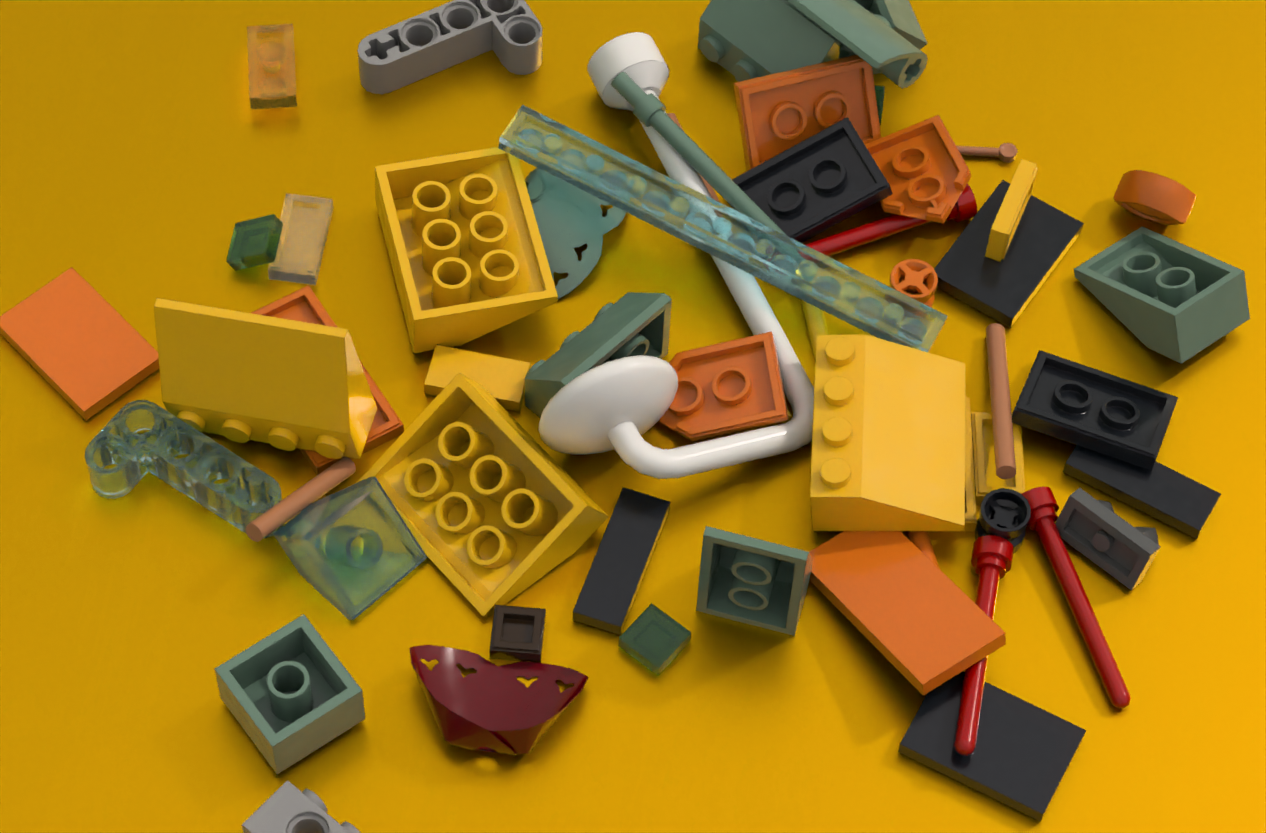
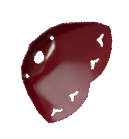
M434 645L410 647L411 664L443 740L448 741L450 745L475 751L509 755L529 754L580 694L589 678L574 669L557 665L520 661L497 666L480 655L466 650ZM421 659H424L427 662H430L431 660H438L439 663L436 664L430 671L429 668L423 662H421ZM456 664H460L464 669H475L476 673L463 677ZM517 677H524L528 680L532 677H538V679L527 688L524 683L517 680ZM561 680L565 685L574 684V686L560 692L556 681Z

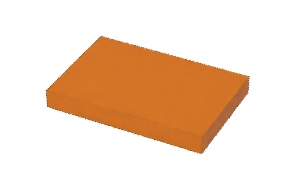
M858 55L733 83L746 171L847 117L864 144L881 138L872 66Z
M72 267L0 316V334L86 421L159 369L158 352Z

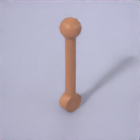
M1003 143L999 148L956 146L961 155L998 157L1000 161L1005 163L1013 162L1017 154V148L1011 143Z

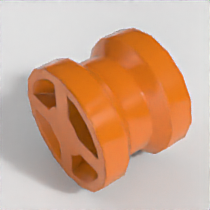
M907 259L899 262L893 267L890 274L887 304L893 313L904 319L924 317L931 311L934 304V293L938 284L937 273L931 265L919 259Z

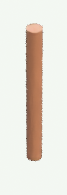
M993 323L986 327V344L996 475L1001 479H1010L1016 475L1005 328L1001 324Z

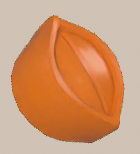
M1132 170L1124 173L1114 194V201L1124 209L1141 218L1164 225L1185 224L1196 199V195L1182 184L1165 176L1141 170Z

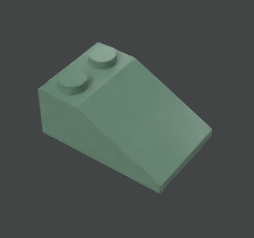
M1143 226L1074 268L1075 277L1147 348L1181 364L1250 319L1245 272Z
M706 526L703 534L696 611L795 636L810 582L813 559L807 551Z

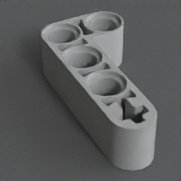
M453 0L363 38L358 45L360 81L367 91L374 94H385L490 50L494 51L509 72L516 75L531 74L538 70L542 64V26L525 0Z

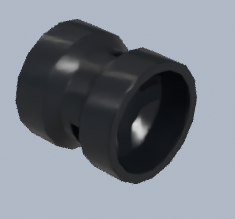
M1001 488L988 493L980 506L975 539L986 535L999 536L1012 543L1014 547L1013 554L1018 551L1024 541L1026 528L1031 517V508L1027 499L1021 493L1012 489Z

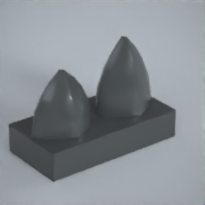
M1081 488L1069 496L1055 523L1062 540L1130 590L1141 583L1161 547L1158 543L1156 528L1133 527L1114 513L1110 502L1096 500Z

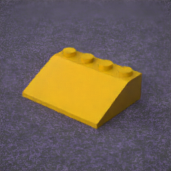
M514 144L375 166V202L413 353L434 350L435 345L447 347L463 345L558 302L557 291Z
M161 298L156 299L154 316L162 401L175 427L194 435L201 434L202 432L219 434L240 443H245L249 440L270 443L272 446L285 451H292L295 448L316 451L320 455L331 459H340L343 456L356 459L361 458L377 406L348 329Z
M866 334L816 336L810 481L813 531H965V363Z
M458 373L358 480L365 490L485 618L494 613L495 605L507 604L573 555L609 517L482 385L461 373Z

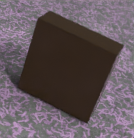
M495 605L490 641V658L541 663L546 609Z

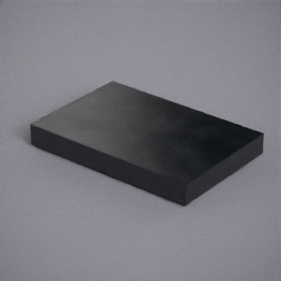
M848 117L732 179L797 246L893 194L889 183ZM746 222L765 257L778 254Z
M1002 180L934 270L938 277L937 288L1011 328L1081 234L1084 223L1031 195L1004 260L1001 259V262L985 257L991 227L1010 186V183Z
M1039 350L1014 408L1012 423L1152 471L1178 397Z
M962 671L927 693L899 745L898 752L1041 822L1084 738L1086 730L985 682L976 747L970 755H961L956 751L954 744L965 672Z

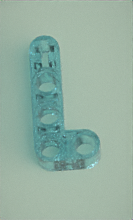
M135 400L122 407L92 439L85 450V460L92 487L98 495L105 498H119L126 495L149 471L244 533H246L247 524L283 500L279 483L273 477L148 400ZM141 430H150L143 434H136ZM181 454H188V455H189V456H187V457H185V458H181V459H176V458H174V457H176V456H178V455H181ZM111 464H118V465H117L116 467H114V468H111V469H103L105 466H108V465H111ZM219 479H228L227 482L221 484L213 483ZM282 526L277 528L275 531L270 533L265 538L274 536L277 532L281 530Z

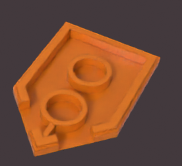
M939 115L865 144L893 193L879 201L883 211L944 224L972 176Z
M772 331L678 352L669 362L676 370L678 389L673 402L659 422L690 441L788 420L777 349Z

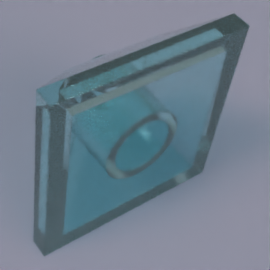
M376 477L366 478L311 503L273 534L299 574L349 620L357 618L428 558Z

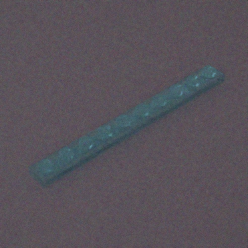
M525 105L520 107L500 136L499 149L877 338L929 353L944 327L947 315Z

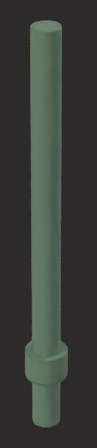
M625 72L619 73L613 79L611 85L634 108L633 114L646 127L652 126L803 279L811 275L817 265L665 113L666 106L654 94L647 95Z

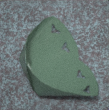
M539 165L525 178V183L553 281L554 272L568 273V277L559 279L558 284L555 286L559 299L581 284L597 264L602 253L603 235L617 227L624 219L629 206V191L623 181ZM615 183L616 186L614 187V189L616 190L617 194H614L613 191L607 185ZM600 205L613 206L611 209H607L606 217L602 216ZM587 244L588 247L585 251H582V259L579 261L574 248Z

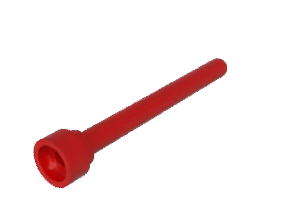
M968 183L946 221L953 219L958 223L973 218L977 214L976 200ZM894 214L799 246V248L814 262L932 221ZM779 254L765 258L761 265L763 272L770 276L793 269Z
M1045 486L1028 490L1022 494L1027 499L1031 508V517L1028 525L1031 530L1038 533L1112 705L1116 708H1125L1131 701V695L1055 524L1058 519L1056 512L1059 506L1051 488Z
M986 535L974 541L971 564L975 568V573L979 576L975 604L994 620L999 579H1002L1005 573L1011 569L1014 547L1005 538ZM988 656L965 669L954 744L956 751L961 755H970L976 747Z

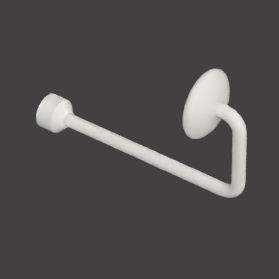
M641 32L627 33L608 41L593 54L587 66L588 74L603 103L614 109L634 110L626 99L611 85L613 79L619 73L625 72L647 95L652 93L657 98L660 96L669 77V68L653 38ZM640 121L753 335L772 331L777 349L784 394L792 407L793 418L786 423L677 448L661 449L654 447L646 442L642 435L650 430L670 407L678 389V377L676 370L667 361L654 356L637 355L606 362L588 370L562 387L550 399L542 412L539 422L540 437L550 449L563 454L589 455L615 449L624 463L641 474L657 479L681 478L795 451L812 441L814 387L699 173L652 126L646 127Z

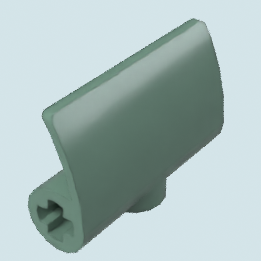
M786 0L840 41L841 49L854 52L899 87H909L923 73L928 60L927 55L894 31L890 22L885 17L869 12L855 0Z

